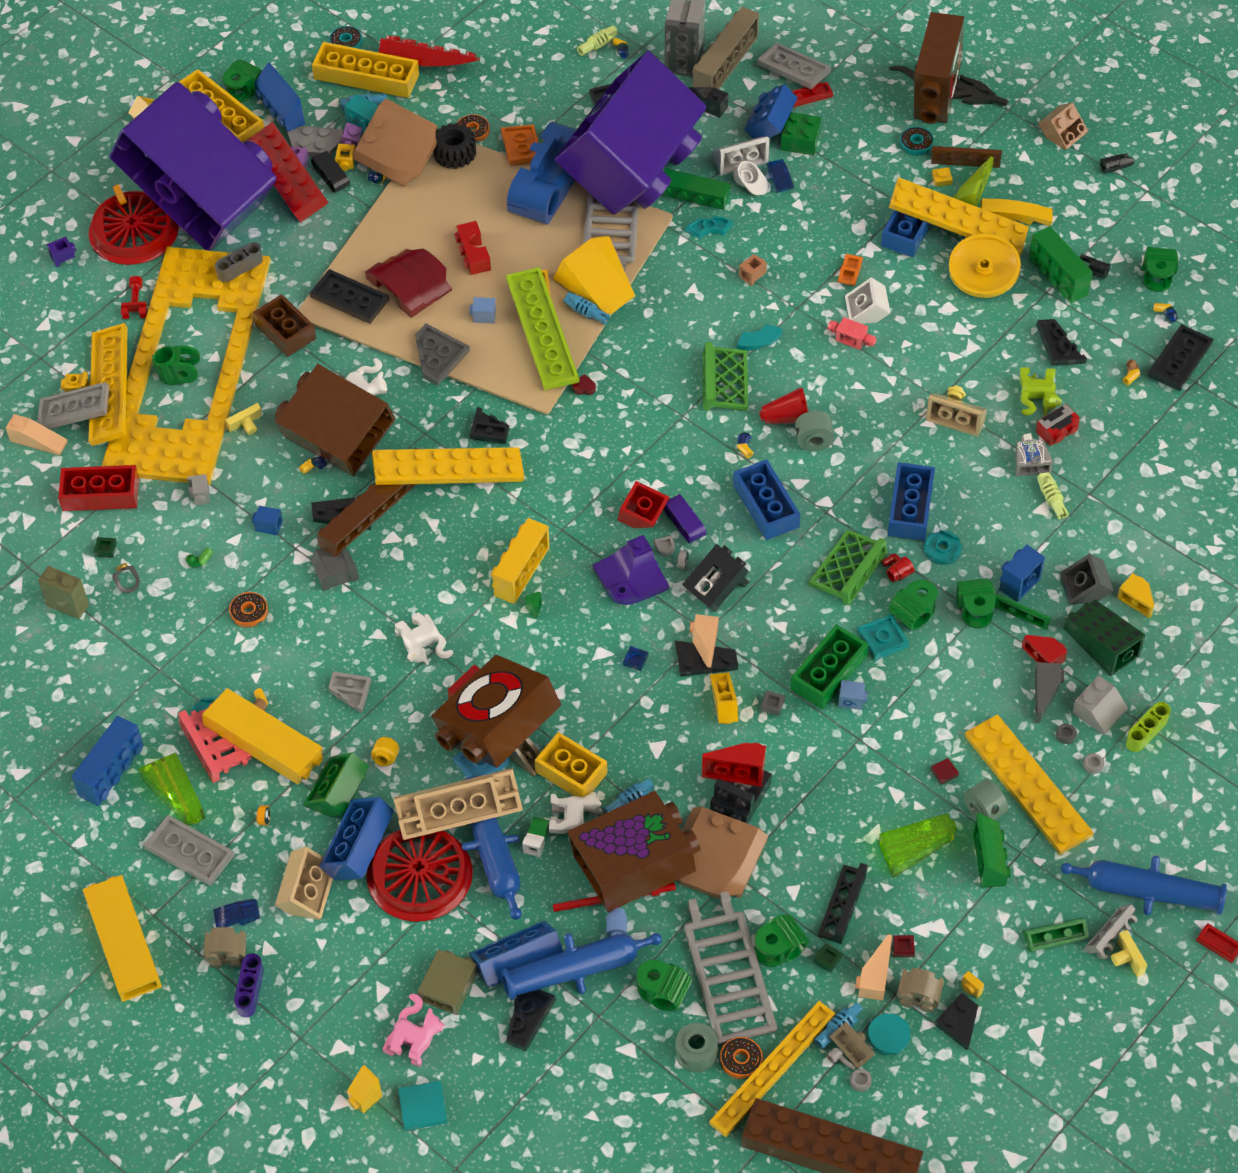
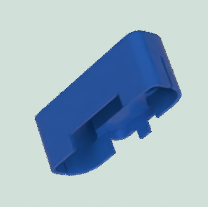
M551 121L540 136L541 139H544L543 143L533 142L530 150L536 152L532 159L530 170L521 167L511 182L507 195L508 212L547 225L550 223L576 181L554 161L555 157L576 131L575 128Z

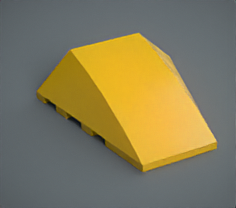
M609 236L589 239L561 261L553 277V280L563 285L564 288L575 295L591 301L597 305L598 309L610 315L635 297Z

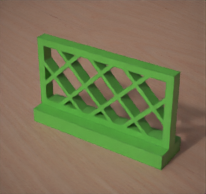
M705 342L702 353L703 410L710 411L711 407L747 411V350L713 347V342ZM715 353L722 354L725 358L720 360L715 356ZM733 356H743V360L737 362ZM729 360L734 366L728 368L724 363ZM720 366L725 372L720 374L715 369ZM738 368L743 374L737 376L733 371ZM729 374L735 380L728 382L724 377ZM719 380L726 385L722 389L716 385ZM737 382L743 386V389L740 391L733 386ZM730 389L735 394L729 397L724 391ZM721 395L726 400L724 402L716 401V397ZM739 397L743 404L736 403L734 399Z
M847 529L810 579L809 586L839 597L844 604L850 605L888 553L886 540L879 538L876 541ZM849 537L857 540V542L846 544ZM867 544L873 546L871 549L863 551L862 546ZM859 547L860 552L849 553L848 549ZM846 550L847 555L837 558L836 554L838 552ZM863 558L862 562L853 564L852 559ZM850 561L851 565L844 567L839 565V562ZM836 563L837 569L827 571L828 565ZM853 570L851 576L843 577L842 572ZM840 573V579L830 580V575ZM827 577L828 582L824 583L816 582L819 578ZM843 583L844 585L841 591L833 588L837 584Z

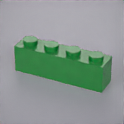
M664 168L663 171L672 180L662 194L663 196L722 210L725 209L730 197L731 183Z

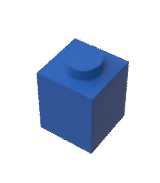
M259 505L257 512H254L252 517L255 530L257 532L278 535L283 522L281 510Z

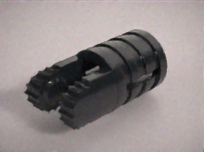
M1127 153L1117 154L1100 159V168L1106 174L1130 167L1135 161Z
M1084 254L1080 255L1081 260L1090 263L1089 268L1093 275L1106 279L1111 264L1101 262Z

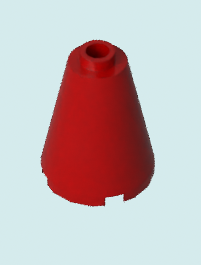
M803 387L797 388L763 405L762 410L759 411L761 421H765L766 424H795L799 416L809 412Z

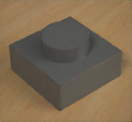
M766 691L760 710L779 716L785 702V696Z

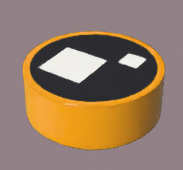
M260 805L257 810V823L261 826H268L271 816L270 807Z

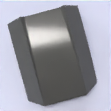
M322 548L314 551L310 560L323 591L350 581L359 580L358 570L347 548L336 557Z

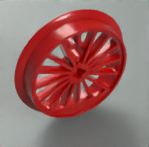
M144 191L123 192L127 201L123 205L119 203L116 195H114L97 208L89 227V241L94 251L110 262L132 265L151 261L165 253L167 247H171L177 238L179 225ZM137 205V206H136V209H135V211H134V214H133V213H132V206ZM129 206L130 215L127 214V212L124 210V207ZM164 222H166V225H159V224H158V223H164ZM143 234L148 235L154 240L148 242L146 238L143 236ZM139 236L144 245L136 247L135 237ZM123 237L121 245L119 247L114 246ZM129 237H132L133 247L125 248Z
M401 829L389 835L378 846L367 868V885L376 904L393 917L414 922L433 920L455 909L467 895L473 877V867L468 852L462 849V843L443 830L403 840ZM414 839H421L418 858L412 842ZM425 839L433 840L423 856ZM409 841L414 859L402 847V843ZM438 842L445 845L436 853L431 855ZM395 847H397L398 850H399L407 859H405V858H403V857H400V856H398V855H396V854H394V853H392V852H390V851H391L392 849H394ZM449 850H451L455 854L453 856L438 859ZM391 858L401 864L387 863V859ZM458 861L460 865L459 868L447 866L448 863ZM386 869L399 870L396 872L385 874ZM438 870L445 871L442 875L435 873ZM449 874H458L456 881L450 880ZM401 877L396 882L391 884L389 887L385 888V881ZM407 881L397 898L390 894ZM425 881L440 895L439 898L430 900ZM413 882H415L412 902L402 901ZM419 883H422L427 902L416 903ZM437 884H446L451 886V888L444 893Z

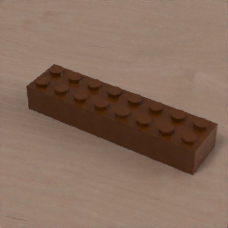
M758 1098L754 1100L742 1135L741 1147L821 1173H918L923 1156V1151Z

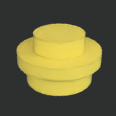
M956 385L949 387L947 390V396L955 400H961L966 395L963 388Z

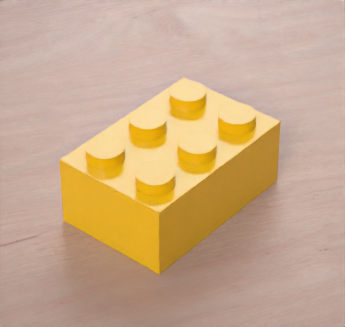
M557 732L535 759V772L573 796L585 797L593 792L607 775V761L560 732Z

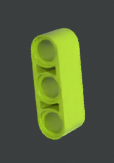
M1165 702L1155 703L1129 730L1126 747L1130 751H1141L1168 722L1171 712L1170 706Z

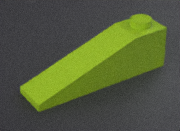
M990 157L959 188L957 195H953V198L977 207L992 171L994 157Z

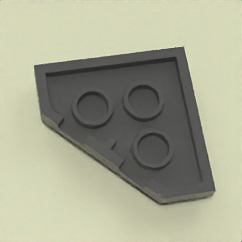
M427 323L415 334L423 378L437 386L470 351V346Z

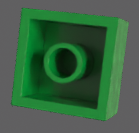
M790 112L781 136V150L814 156L821 132L822 117Z

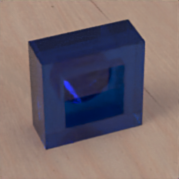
M630 646L623 660V665L642 671L649 656L648 652Z

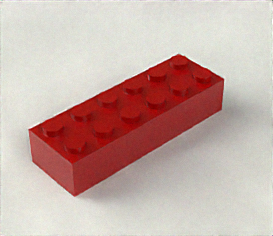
M273 122L247 139V141H252L259 145L269 156L273 166L272 172L277 177L274 186L300 222H303L329 203Z

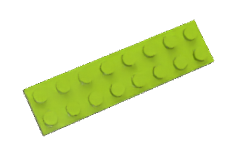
M537 267L507 274L506 281L544 391L578 383L579 376L541 268Z

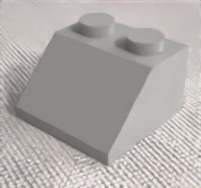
M1098 675L1075 700L1072 713L1105 735L1128 710V707L1115 686Z

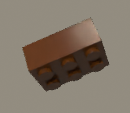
M282 294L253 312L255 326L287 357L316 339L314 324Z

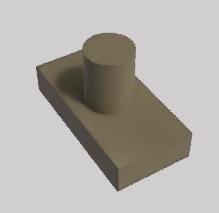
M847 1022L829 1036L858 1069L875 1055L865 1043V1035L860 1031L855 1032Z

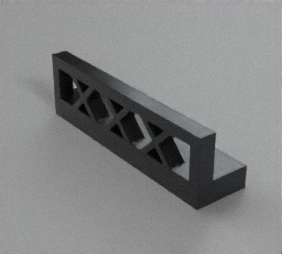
M860 863L858 869L843 865L818 932V937L842 944L867 876L868 865ZM846 872L856 875L854 881L847 883L844 878ZM847 889L849 895L841 901L838 892ZM840 906L843 910L842 914L835 918L831 911ZM834 924L836 927L835 934L824 932L826 926Z

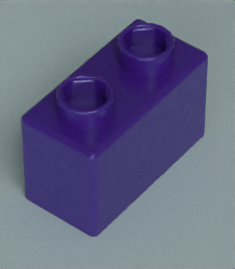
M648 50L614 79L555 157L554 161L611 214H618L633 201L643 209H646L664 193L671 183L672 179L663 171L668 161L674 166L679 165L700 143L702 135L693 127L706 110V105Z
M175 82L120 131L109 154V158L204 250L212 251L262 204L276 182L277 177L272 172L273 166L267 153L252 141L245 140L241 142L221 122L220 110L211 98L200 91L190 92L180 82Z

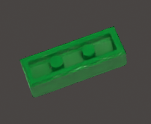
M996 595L995 608L1045 630L1051 624V617L1003 596Z
M1083 917L1022 930L1029 952L1090 939L1086 918Z

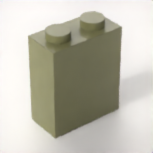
M47 566L38 579L46 606L80 619L89 606L82 580Z
M438 949L417 994L422 998L423 1003L458 1015L478 973L477 963L470 958L463 959L458 957L451 951Z

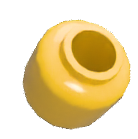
M381 737L376 740L371 757L379 766H390L396 761L400 750L399 745L392 738Z

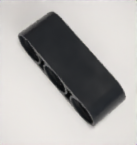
M324 151L311 158L314 169L334 193L350 186L348 176L328 151Z

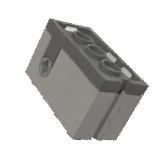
M671 0L665 21V66L675 75L693 77L692 69L695 64L699 63L704 53L705 0Z

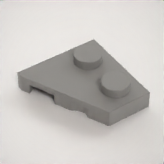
M333 671L328 689L331 694L359 713H363L372 680L371 677Z

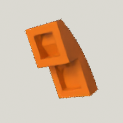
M850 254L845 255L838 283L851 286L856 285L863 257Z

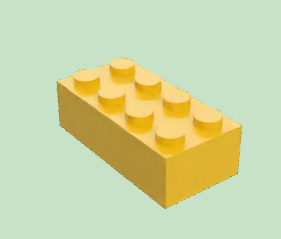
M527 518L526 522L520 525L517 536L510 541L509 549L507 552H503L500 563L492 570V587L494 588L495 597L513 604L516 603L550 548L547 525Z

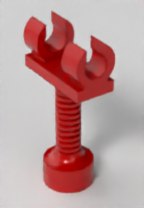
M131 276L129 278V288L132 289L131 302L121 303L122 319H129V312L139 311L140 318H146L148 308L146 301L138 302L139 290L143 287V279L140 276Z

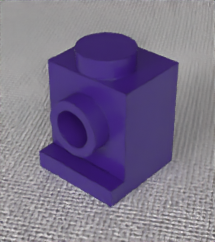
M66 236L47 244L49 255L56 267H59L60 263L75 257V245L73 242H69Z

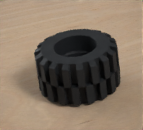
M449 123L447 126L443 125L441 129L436 130L437 143L433 153L437 163H440L441 166L458 169V167L462 168L465 165H469L475 159L476 142L471 128L465 127L464 124Z

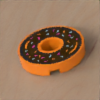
M466 115L457 122L459 125L464 124L465 127L477 128L476 130H471L474 132L475 141H483L490 133L489 122L481 115Z
M245 592L232 600L229 606V613L238 626L254 627L257 623L263 622L266 619L268 605L265 598L260 594ZM248 607L254 608L252 612H244Z
M746 1037L730 1039L723 1045L720 1052V1062L723 1070L729 1076L736 1079L750 1077L763 1061L759 1045ZM739 1054H744L747 1060L745 1062H738L735 1057Z

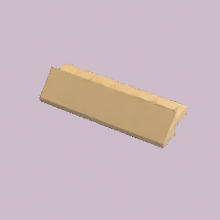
M513 768L394 797L403 840L523 811Z

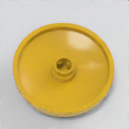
M976 234L965 238L955 246L949 259V273L952 281L961 291L974 297L991 298L999 296L1014 286L1020 274L1021 262L1016 248L1006 239L993 234Z

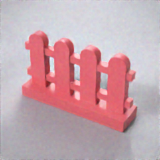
M207 709L198 713L194 710L190 716L186 710L178 713L179 725L212 783L220 780V772L223 771L225 774L229 772V768L241 763L243 766L248 764V760L252 758L249 753L224 738L213 742L212 739L219 735L203 726L202 714ZM234 749L235 751L226 756H221V753Z

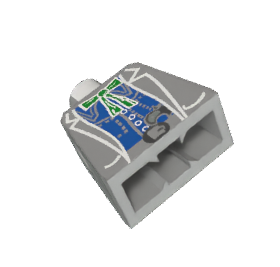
M1024 434L1021 437L1022 441L1017 442L1015 450L1016 477L1039 475L1046 472L1051 474L1053 460L1044 441L1041 439L1033 440L1031 434Z

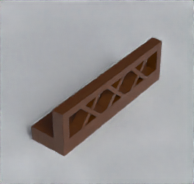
M933 146L931 150V164L981 167L990 157H994L992 168H1000L1002 150Z

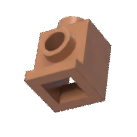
M753 254L739 265V277L753 286L754 282L766 273L767 263L764 259Z

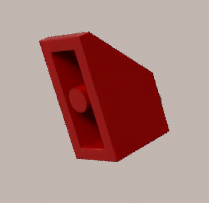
M1025 635L1023 638L1022 648L1036 662L1060 664L1065 662L1067 649L1064 644L1059 643L1055 638Z

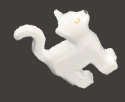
M377 358L373 359L375 366H363L357 371L349 373L345 378L374 396L386 394L388 391L382 371L371 383H368L362 376L364 373H377L381 369L382 362Z
M419 612L413 615L412 622L418 625V627L412 630L403 620L395 624L396 636L403 638L404 645L409 651L407 655L409 662H424L426 665H429L426 650L423 647L436 642L438 644L435 650L440 658L446 659L453 655V650L443 651L446 640L438 632L428 614L425 617Z
M591 792L585 797L571 796L567 798H557L556 794H551L552 811L563 812L564 819L551 817L549 831L550 833L564 834L584 824V811L602 815L603 811L600 809L602 803L597 793Z

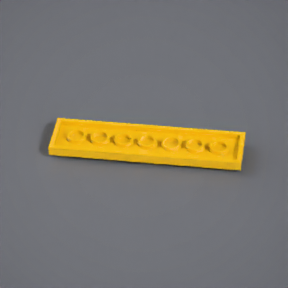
M900 177L896 181L888 207L965 237L976 234L1000 236L1016 248L1019 257L1022 254L1029 226Z
M125 323L92 332L90 386L106 382L109 385L107 415L89 419V443L91 446L126 436L128 327Z
M519 447L372 450L376 485L524 481Z
M998 714L965 732V738L1059 855L1093 837L1094 832Z

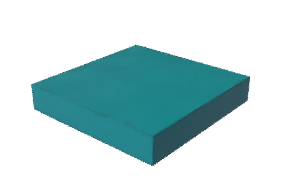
M892 614L857 627V632L861 639L868 643V651L874 661L909 647V641Z
M441 1081L398 1088L405 1131L447 1123Z

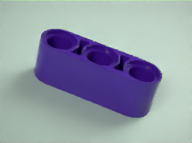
M680 494L668 500L664 507V512L688 543L707 534L701 520Z
M255 953L246 955L242 961L234 998L236 1010L244 1018L250 1017L255 1013L264 973L262 960ZM251 965H257L255 968H249ZM249 983L253 984L251 987H245ZM243 1003H249L247 1006H241Z

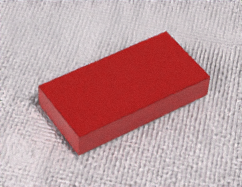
M1209 923L1205 925L1196 938V942L1231 964L1238 956V941Z

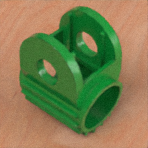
M236 60L223 74V83L227 86L226 92L240 103L246 102L254 95L256 91L255 82L263 70L244 60ZM236 90H243V91H244V92H243L242 94H240V95L235 94V91H236Z
M1146 248L1141 271H1144L1143 283L1149 290L1164 292L1171 287L1173 275L1177 274L1178 254L1176 249ZM1153 278H1161L1163 281L1156 283L1153 281Z
M187 345L164 346L152 355L153 365L161 382L163 381L164 384H185L194 382L197 379L198 371L194 367L200 361V353L197 349ZM188 354L190 355V357L184 358L181 355Z
M988 578L958 582L956 590L957 609H960L964 623L975 629L987 627L992 621L993 609L997 601L992 582ZM972 615L982 616V617H981V618H974Z
M915 580L905 589H900L897 592L888 611L911 630L919 629L929 621L935 612L938 590L928 580ZM918 590H925L928 594H925V593H922V592L917 593V591H918Z
M790 914L776 916L756 932L755 953L757 960L767 967L779 966L786 961H792L807 948L809 940Z
M648 960L642 963L637 970V991L644 1001L651 1003L654 1007L664 1011H677L690 987L692 978H690L686 971L675 964H667L659 960Z

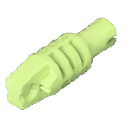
M613 25L607 29L600 30L590 36L587 42L578 46L577 52L583 56L592 50H598L613 40L617 35V28Z
M1049 472L1039 474L1037 477L1038 483L1048 505L1054 509L1058 519H1061V517L1062 519L1066 518L1069 513L1063 504L1064 498L1055 480Z

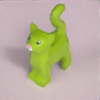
M1020 367L1019 381L1022 386L1020 399L1022 404L1028 407V409L1021 411L1023 415L1029 416L1036 411V406L1030 401L1032 399H1043L1044 415L1047 414L1048 410L1061 405L1062 399L1055 393L1056 385L1053 380L1056 373L1055 369L1047 368L1044 379H1036V374L1028 376V373H1030L1029 367Z

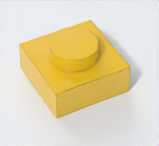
M949 167L932 169L935 187L952 185L953 179Z
M968 971L963 975L961 986L967 994L973 995L977 999L983 993L984 983Z

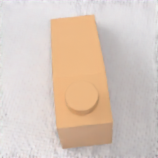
M14 414L6 426L11 442L56 455L61 454L68 442L66 438L34 420Z
M696 614L695 621L690 623L689 633H693L692 641L706 666L711 668L719 617Z
M888 934L862 968L861 976H857L855 989H859L858 997L884 1000L892 935Z

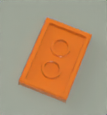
M535 126L502 127L501 136L509 165L531 163L536 152L531 151L530 147L533 142L539 143Z

